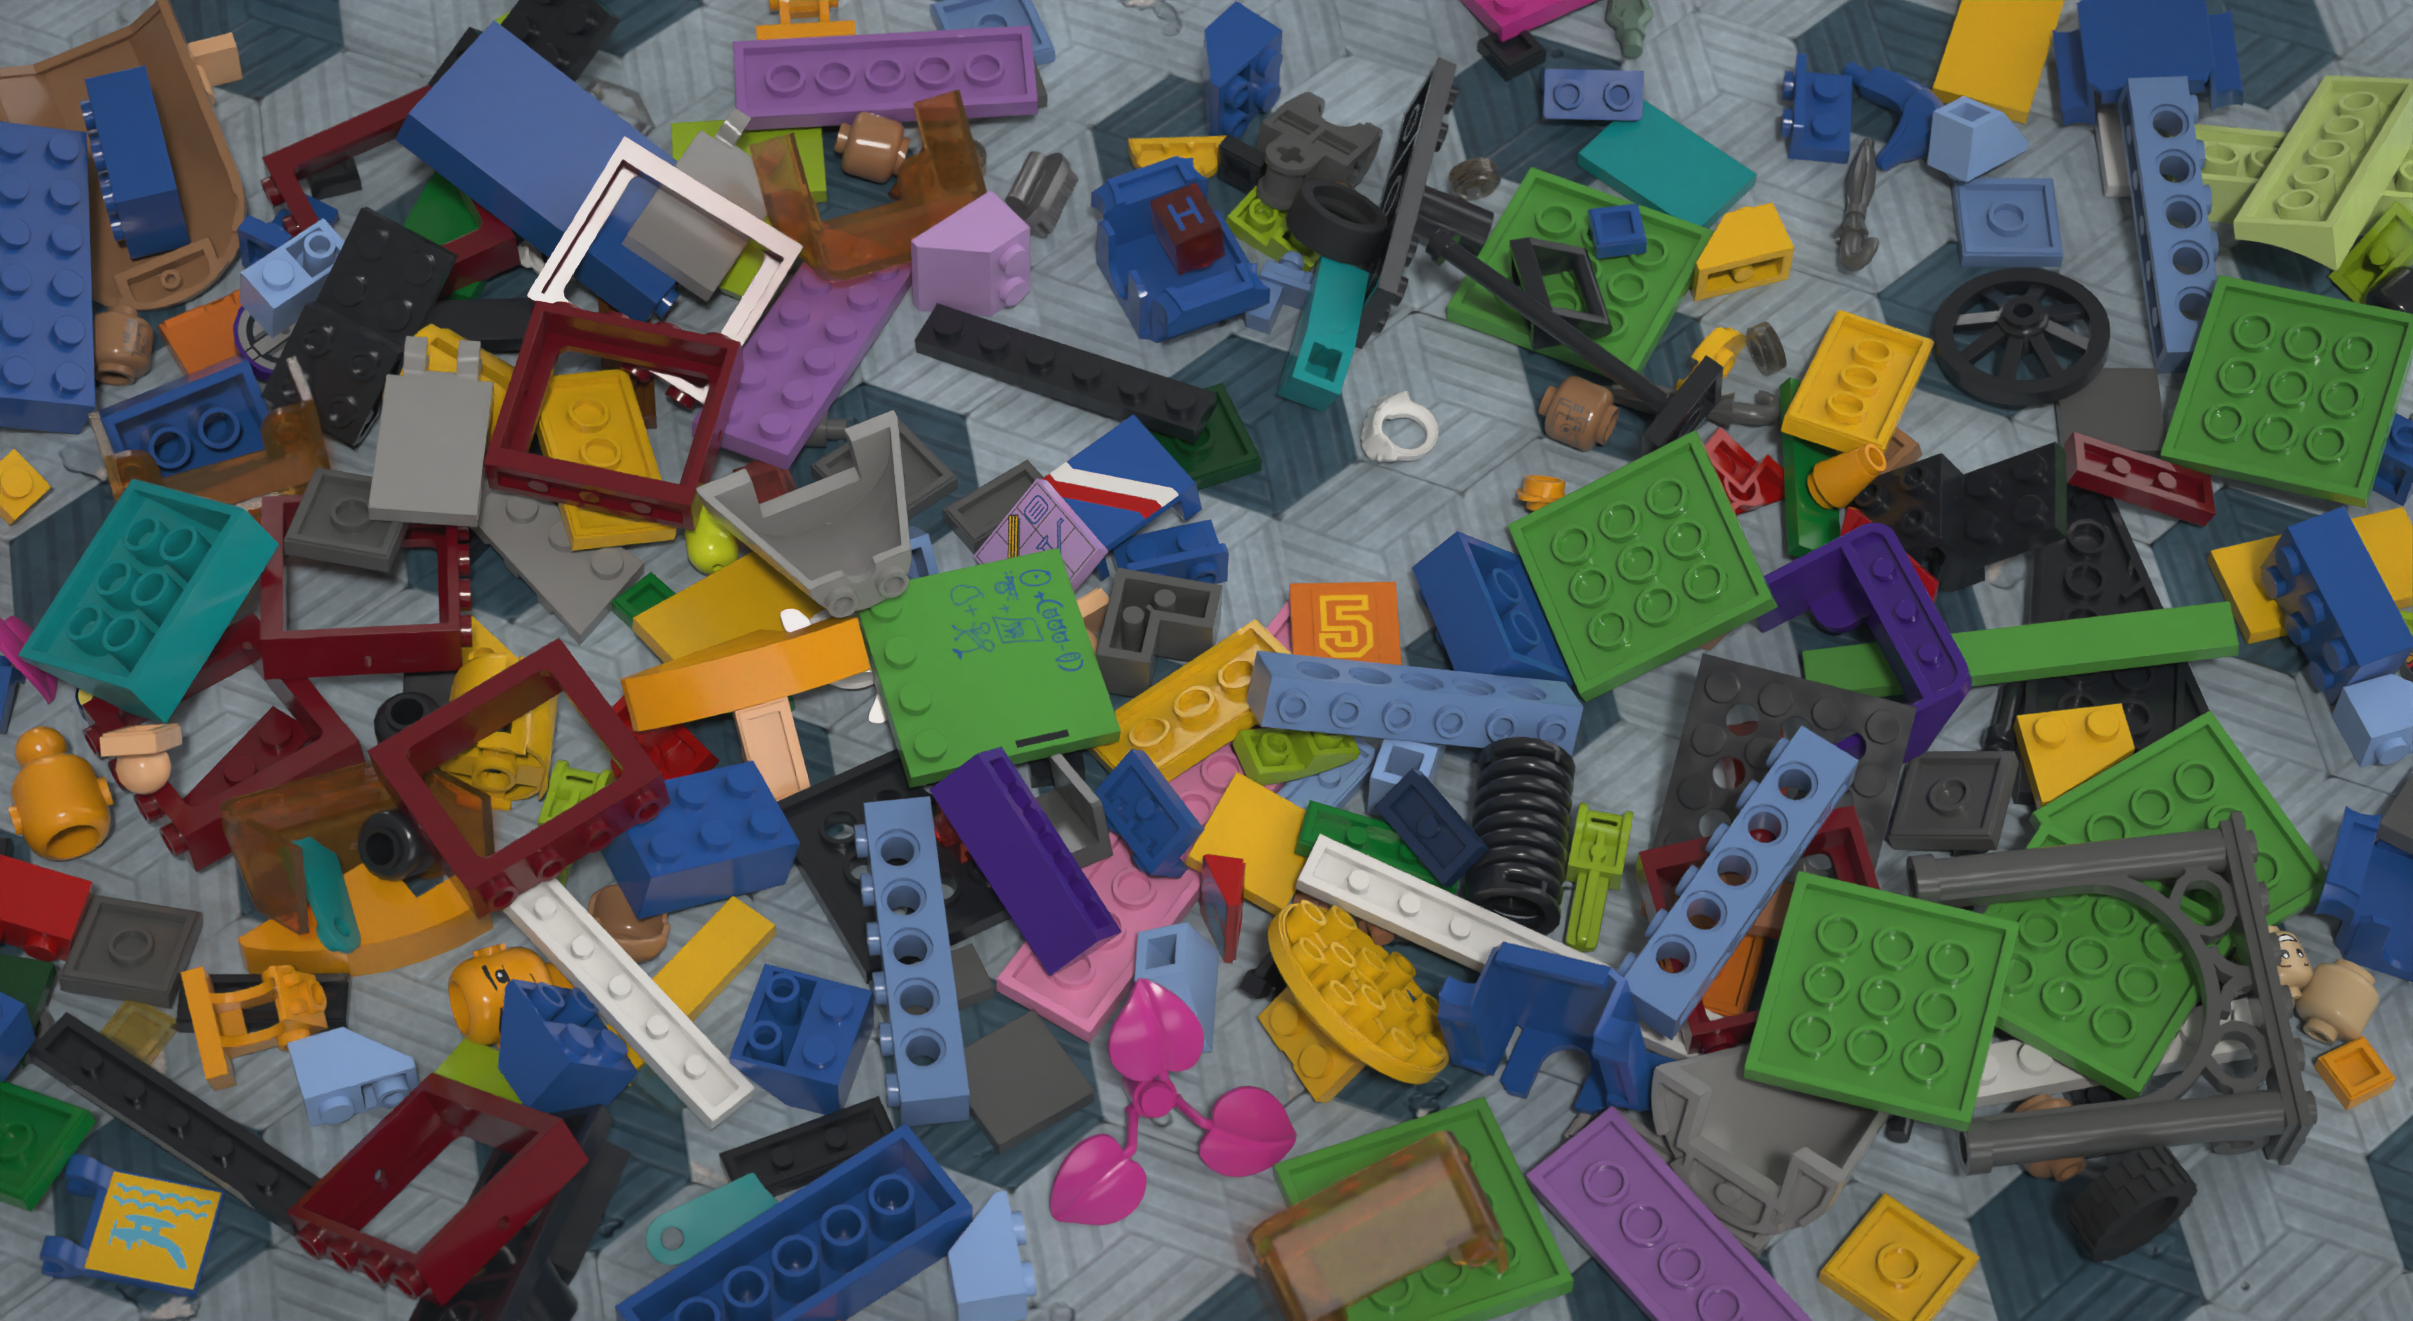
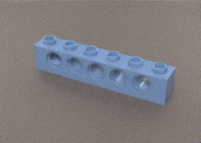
M2187 76L2128 78L2117 103L2155 368H2157V374L2187 373L2218 279L2215 260L2218 258L2219 240L2217 232L2210 230L2208 215L2212 209V193L2209 185H2203L2201 173L2205 165V146L2202 139H2196L2194 126L2197 124L2199 116L2198 99L2196 95H2190ZM2155 129L2167 131L2172 138L2159 135ZM2161 174H2169L2175 177L2179 183L2169 182ZM2168 219L2178 220L2186 228H2176L2168 222ZM2174 265H2183L2187 267L2192 272V274H2183L2179 272L2174 267ZM2186 310L2194 313L2199 318V321L2187 319L2180 311Z
M1266 651L1256 652L1246 700L1261 727L1484 748L1494 741L1505 738L1529 737L1554 743L1571 756L1584 708L1566 682Z
M1802 725L1791 741L1784 737L1779 740L1766 761L1765 765L1770 770L1761 783L1752 780L1747 785L1735 807L1741 812L1731 826L1724 822L1718 826L1705 848V851L1710 853L1707 860L1700 869L1692 865L1686 871L1675 890V894L1680 897L1670 912L1663 908L1658 911L1644 934V937L1649 940L1639 956L1630 952L1617 970V973L1628 981L1637 1018L1673 1040L1852 784L1859 760ZM1793 786L1802 790L1806 797L1800 800H1791L1782 795L1780 789ZM1755 829H1765L1770 831L1776 837V840L1769 843L1758 842L1752 838L1749 832ZM1728 871L1736 872L1744 877L1746 883L1740 886H1730L1724 883L1719 875ZM1698 914L1706 915L1715 922L1716 926L1707 930L1698 929L1689 922L1688 918ZM1664 958H1674L1679 960L1686 969L1680 973H1668L1662 970L1657 962Z
M930 796L864 803V824L854 825V839L857 858L867 857L869 873L860 874L863 907L873 906L875 922L866 923L869 956L879 955L881 972H872L875 1006L886 1005L888 1022L878 1023L881 1056H892L894 1073H885L888 1108L899 1107L901 1126L905 1123L908 1126L966 1121L969 1120L970 1093ZM893 858H902L907 860L908 863L902 866H893L886 861ZM898 907H909L914 909L915 912L909 915H898L892 910ZM905 956H915L922 961L915 965H906L898 960ZM918 1005L927 1008L929 1011L922 1015H911L904 1010L910 1006ZM917 1056H928L933 1058L935 1062L928 1066H918L910 1060Z

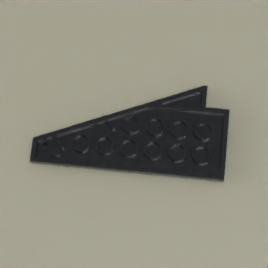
M2067 483V538L2032 550L2027 625L2164 609L2114 498ZM2188 661L2024 680L2022 715L2121 703L2135 746L2133 754L2210 711ZM2019 750L2016 803L2036 805Z

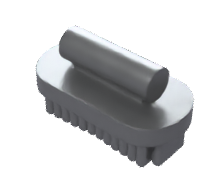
M1038 151L1029 152L1005 199L1006 204L1030 226V235L1041 239L1047 238V234L1054 231L1064 205H1066V201H1068L1069 196L1072 194L1071 192L1079 181L1077 175L1070 169V162L1061 153H1052L1045 157Z

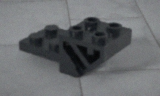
M518 0L501 23V26L576 82L620 23L621 19L602 0ZM472 27L466 30L428 82L431 88L483 31Z
M367 206L362 207L317 299L305 304L260 397L353 446L360 443L382 411L383 392L387 374L400 375L404 362L406 336H415L418 331L423 329L459 255Z
M2055 441L1963 474L1943 453H1939L1878 475L1851 501V507L1859 509L1873 523H1881L1890 527L1896 534L1905 552L1921 566L1926 550L1933 551L1932 576L1939 581L1938 590L1953 592L1985 581V566L2067 538L2066 452Z

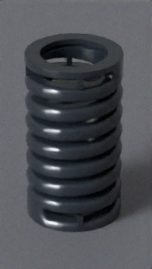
M1510 737L1494 741L1481 751L1478 759V777L1475 786L1471 828L1489 849L1466 872V884L1463 899L1544 936L1553 932L1559 926L1561 919L1559 905L1562 903L1563 898L1562 885L1565 878L1564 867L1567 859L1566 849L1569 839L1567 832L1570 826L1569 814L1572 807L1571 797L1576 768L1572 756L1563 748L1538 738ZM1519 754H1529V755H1536V756H1523V755H1519ZM1501 913L1510 914V915H1515V916H1529V917H1531V916H1537V917H1535V918H1527V919H1526V918H1514V917H1510V916H1505V915H1503V914H1501Z

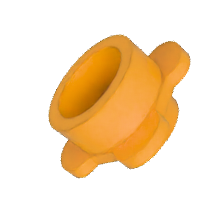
M1525 475L1523 488H1517L1516 493L1519 500L1527 501L1526 508L1533 511L1568 495L1565 494V480L1544 475Z

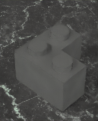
M1117 568L1096 654L1108 693L1136 697L1152 686L1158 656L1191 661L1216 645L1221 623L1223 585Z

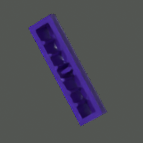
M1002 746L977 753L929 789L1049 976L1085 958L1122 932Z

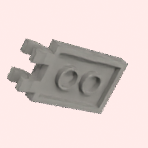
M734 107L714 138L702 130L699 131L675 167L763 221L785 189L783 185L773 178L794 147L777 136L760 162L735 146L752 118ZM659 189L626 235L622 245L708 302L748 242Z
M406 336L403 375L387 374L368 505L369 520L477 527L485 471L483 463L487 453L494 399L493 382L480 381L482 372V359H480L481 341L459 340L457 373L428 371V338Z

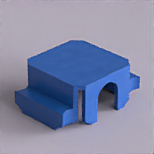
M2081 0L2077 3L2078 29L2070 32L2052 30L2063 127L2077 122L2090 123L2096 126L2094 90L2101 95L2102 104L2117 102L2128 78L2187 76L2190 94L2205 92V83H2207L2211 112L2227 105L2243 106V87L2231 9L2217 15L2208 14L2206 0Z
M1178 155L1109 178L1102 186L1091 192V207L1096 208L1103 215V219L1097 222V265L1139 339L1160 343L1270 303V288L1265 286L1259 279L1257 263L1249 262L1219 209L1212 211V216H1207L1208 178L1201 176L1194 168L1193 158H1180ZM1190 196L1205 222L1199 223L1195 214L1191 213L1180 218L1186 230L1181 231L1167 205L1172 204L1177 214L1183 213L1191 209L1185 199Z
M2346 806L2340 820L2314 915L2320 913L2329 914L2340 919L2334 945L2340 950L2344 960L2413 982V855L2380 839L2374 843L2382 814H2361Z
M1503 941L1499 946L1492 948L1476 984L1464 983L1448 975L1439 994V1014L1437 1017L1453 1065L1476 1071L1487 1077L1489 1074L1494 1076L1518 1025L1523 1031L1500 1079L1509 1095L1527 1099L1543 1062L1555 1052L1576 1050L1586 1055L1591 1062L1590 1073L1575 1105L1577 1112L1594 1115L1597 1112L1606 1111L1610 1106L1623 1107L1640 1112L1642 1109L1649 1111L1652 1104L1653 1073L1628 981L1612 967Z

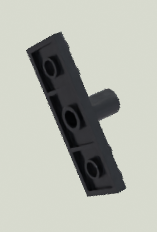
M1438 57L1409 104L1401 122L1379 208L1387 217L1388 227L1377 246L1373 258L1368 263L1363 264L1362 270L1369 272L1355 344V347L1359 349L1363 348L1372 332L1377 334L1382 332L1389 317L1390 305L1398 307L1403 299L1409 281L1408 278L1402 276L1404 267L1408 268L1411 264L1419 243V239L1412 237V235L1430 241L1432 236L1441 227L1449 231L1454 229L1461 234L1458 244L1478 257L1493 223L1494 212L1426 185L1434 152L1438 153L1441 149L1449 128L1448 124L1442 122L1444 114L1448 115L1451 111L1459 90L1457 86L1452 85L1457 64Z
M603 1104L547 1113L563 1119L589 1159V1162L443 1307L420 1297L409 1321H570L573 1318L578 1307L577 1299L548 1257L612 1124L613 1119ZM494 1147L468 1202L516 1155Z

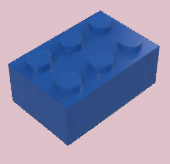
M146 66L86 78L85 83L89 99L79 102L115 242L126 241L130 259L178 249L191 244Z
M2344 506L2286 528L2260 567L2262 571V584L2267 594L2272 599H2276L2285 615V627L2290 639L2294 644L2301 646L2309 662V674L2313 684L2319 691H2324L2332 706L2337 704L2342 688L2388 674L2395 675L2413 652V636Z
M748 761L664 780L671 804L664 807L652 820L634 825L616 836L607 847L600 850L637 920L732 896L786 884L800 842L754 761Z

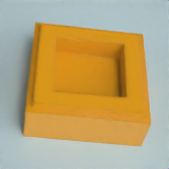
M2364 1035L2318 1057L2314 1066L2315 1070L2346 1111L2391 1089L2396 1080L2395 1076Z

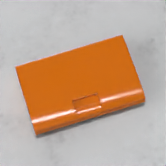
M240 289L213 302L200 305L167 319L157 325L158 332L165 346L184 376L236 356L233 324L238 310L242 306L239 303Z

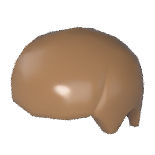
M608 885L592 894L587 912L637 964L651 961L666 947L670 931L668 913L637 920L619 885Z

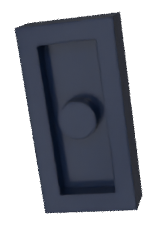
M1412 768L1375 806L1379 813L1444 886L1452 887L1489 849L1420 770Z

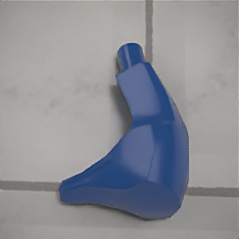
M1855 62L1848 63L1843 69L1842 75L1852 76V84L1860 89V94L1864 100L1891 109L1901 116L1898 126L1888 143L1877 155L1876 166L1883 171H1889L1900 163L1928 157L1933 111L1945 106V104L1929 88L1907 77L1879 66L1868 71Z

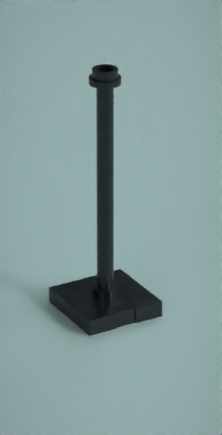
M1441 227L1428 242L1425 252L1432 256L1431 261L1437 266L1445 261L1449 262L1656 411L1655 420L1642 435V457L1697 430L1720 402L1723 366L1706 355L1676 393L1673 391L1667 394L1459 245L1458 242L1461 234L1454 229L1449 231Z

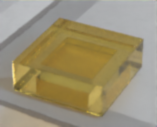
M125 1000L99 1033L150 1066L178 1029L176 1019L147 1003Z

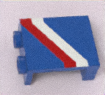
M1134 414L1042 478L1052 485L1108 551L1170 507H1173L1185 521L1202 510L1195 481ZM1105 556L1093 570L1101 581L1110 576Z

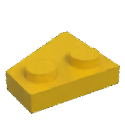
M2121 703L2017 715L2013 726L2037 810L2132 756L2135 750Z

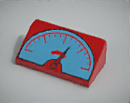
M1205 854L1202 865L1200 911L1224 963L1232 964L1233 960H1236L1243 919L1246 863L1241 858Z

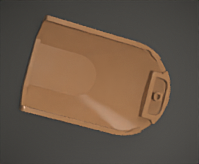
M156 0L131 25L36 64L0 68L1 122L87 132L93 301L107 307L114 305L128 306L137 310V312L159 311L183 304L195 298L221 277L233 261L240 247L237 228L247 217L245 187L170 0ZM145 65L191 244L178 249L130 259L126 241L115 242L79 101L89 99L85 83L86 78Z

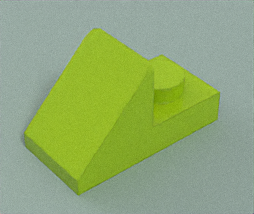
M2395 201L2346 256L2338 271H2333L2328 276L2354 302L2365 304L2367 292L2387 273L2398 266L2411 267L2413 264V212L2404 203Z

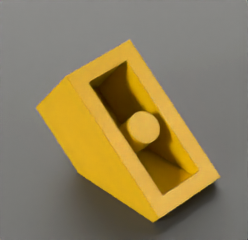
M1773 202L1754 207L1745 206L1736 211L1725 213L1696 262L1691 290L1694 302L1789 279L1794 245Z

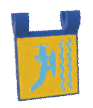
M73 1154L69 1159L65 1172V1179H69L66 1192L80 1197L95 1196L80 1246L62 1237L46 1235L40 1253V1260L43 1261L41 1274L54 1278L86 1276L196 1298L224 1202L225 1191L116 1170L91 1157Z

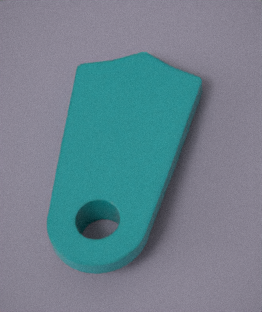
M311 836L302 840L291 841L283 850L304 900L309 902L317 920L316 932L319 940L330 951H340L345 954L353 952L360 946L361 938L337 854L321 845Z
M749 1173L656 1217L646 1231V1247L650 1255L662 1264H682L779 1202L764 1188L754 1173ZM669 1227L678 1229L682 1235V1243L675 1250L666 1249L661 1242L663 1231Z

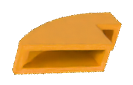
M847 616L843 618L831 617L792 632L759 629L621 678L620 681L633 730L644 731L766 703L820 687L870 670L871 668L858 618Z
M362 863L343 874L361 938L360 946L349 954L340 951L333 952L321 943L316 932L317 920L309 902H306L304 899L237 938L244 967L249 974H261L271 966L293 965L296 971L304 973H350L351 977L387 972L428 960L458 948L493 929L491 913L479 920L449 878L416 898L402 879L398 881L379 879L371 874Z

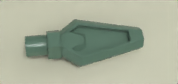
M1609 0L1606 21L1617 29V39L1622 43L1623 54L1627 58H1637L1643 53L1642 41L1646 37L1645 26L1654 17L1648 0Z

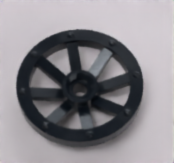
M2002 269L1967 281L1947 297L1935 321V352L1941 367L1952 381L1977 397L2007 405L2027 406L2046 404L2077 393L2091 383L2100 373L2108 358L2110 323L2107 313L2098 298L2075 280L2041 269ZM2011 293H2026L2025 296H2017L2013 298H2009L2006 295H2004ZM2044 296H2047L2064 304L2042 306L2041 302ZM1980 302H1984L1996 310L1965 314ZM2084 320L2089 329L2091 339L2055 322ZM1991 329L1961 352L1958 350L1953 337L1954 332ZM2047 339L2083 356L2074 365L2063 370ZM1998 346L2005 350L1999 377L1988 374L1973 365ZM2034 354L2046 377L2034 380H2015L2021 355Z

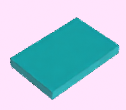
M1644 99L1643 117L1641 120H1614L1578 153L1577 159L1578 166L1632 202L1708 229L1755 186L1757 173Z

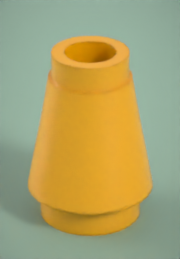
M1868 443L1863 447L1818 462L1814 466L1813 472L1807 478L1809 491L1814 500L1825 509L1845 508L1879 473L1886 469V459L1876 445Z

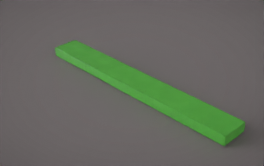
M2230 601L1951 633L1971 672V687L2238 656L2239 642ZM1877 642L1802 651L1804 675L1807 680L1874 697L1905 694Z

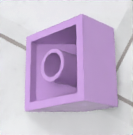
M990 190L911 240L913 305L919 311L932 312L938 303L972 315L992 316L1006 306H1014L1030 292V226Z

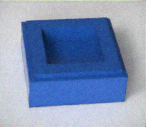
M1638 203L1588 209V225L1596 259L1646 253L1647 240Z

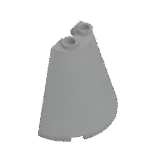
M894 410L844 429L855 467L764 503H758L753 482L746 469L739 470L696 488L702 504L719 524L814 601L826 608L830 615L837 618L847 617L854 611L874 606L886 598L897 597L909 585L907 574L911 566L912 554L898 417Z
M1751 1044L1657 1066L1652 1079V1112L1657 1135H1666L1669 1146L1676 1160L1669 1164L1678 1177L1713 1214L1731 1225L1754 1233L1781 1234L1786 1230L1803 1228L1821 1217L1836 1201L1890 1116L1889 1113L1745 1079L1744 1067Z

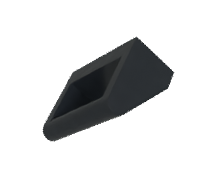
M1533 237L1510 240L1509 276L1512 283L1590 339L1603 338L1611 334L1613 330L1588 251L1585 248ZM1573 270L1586 313L1551 306L1542 275ZM1522 315L1533 350L1563 345Z

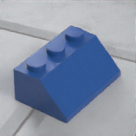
M237 355L91 414L109 461L124 489H126L133 478L194 495L287 456L264 398L260 397L262 393L248 359Z
M1456 531L1412 567L1420 586L1418 590L1419 597L1430 610L1438 629L1436 630V638L1442 648L1448 653L1455 671L1566 682L1569 687L1575 683L1521 556Z

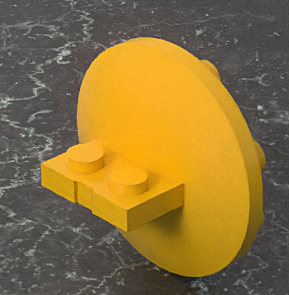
M1302 900L1300 903L1286 906L1271 921L1268 927L1269 947L1287 987L1258 1016V1019L1280 1051H1284L1294 1066L1292 1068L1316 1102L1329 1103L1366 1065L1389 1077L1410 1084L1428 1083L1446 1067L1449 1061V1051L1437 1017L1439 1014V1002L1431 995L1424 993L1413 978L1417 974L1416 970L1405 956L1396 951L1389 954L1382 946L1375 945L1373 939L1357 927L1352 916L1337 905H1333L1327 910L1315 906L1307 900ZM1406 989H1408L1411 992V994L1416 998L1414 1002L1412 1001Z

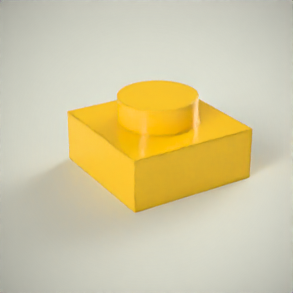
M15 449L0 461V516L9 526L51 488L49 483Z

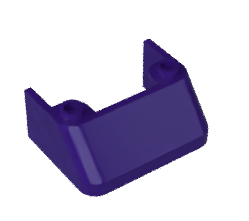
M1881 523L1864 524L1765 575L1764 577L1778 607L1756 618L1763 633L1811 609L1819 625L1830 632L1843 633L1865 622L1868 624L1909 700L1905 704L1917 707L1903 764L1925 753L1970 691L1972 675L1966 660L1894 531ZM1858 733L1834 744L1857 760L1862 759L1866 752L1865 740Z

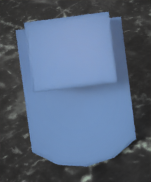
M1288 251L1283 254L1279 263L1270 260L1266 261L1260 273V280L1265 286L1270 288V303L1245 312L1247 328L1270 335L1283 304L1303 310L1313 274L1302 271L1304 260L1300 253Z

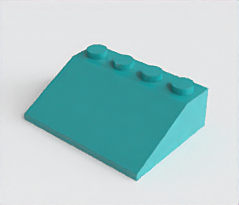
M132 478L18 656L24 662L128 713L166 724L229 623L236 615L258 577L264 571L265 566L279 544L244 508Z

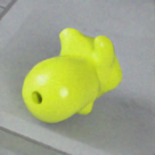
M703 505L695 531L688 529L684 531L685 545L690 562L705 575H711L738 560L739 545L736 536L719 524Z

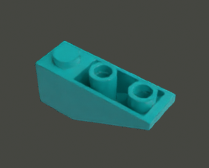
M1322 255L1319 257L1276 395L1324 412L1340 396L1355 349L1369 272L1346 263L1334 261Z

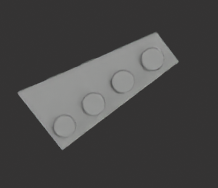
M484 471L478 526L470 528L485 544H491L504 558V565L516 578L521 577L537 594L539 603L551 615L553 613L557 615L568 627V634L580 646L612 610L611 602L633 586L644 574L645 562L620 546L572 551L559 507L548 500L490 489L486 472Z

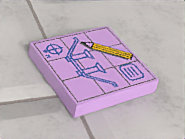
M1037 478L973 557L979 564L1059 548L1069 580L1075 592L1109 551L1047 480Z

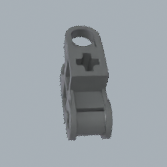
M1304 92L1290 99L1261 123L1256 149L1264 153L1267 168L1265 175L1258 181L1256 192L1259 199L1270 207L1289 210L1299 188L1308 180L1333 181L1353 189L1362 181L1371 167L1381 143L1383 129L1370 122L1364 125L1358 123L1347 127L1327 122L1322 118L1325 100L1311 92Z

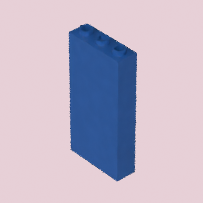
M495 20L408 113L395 139L549 258L624 136L675 167L678 163L677 160ZM637 177L629 182L572 276L620 313L625 314L632 320L647 322L654 313L661 319L668 313L680 296L674 290L680 283L622 245L628 232L659 190L658 187L645 179Z

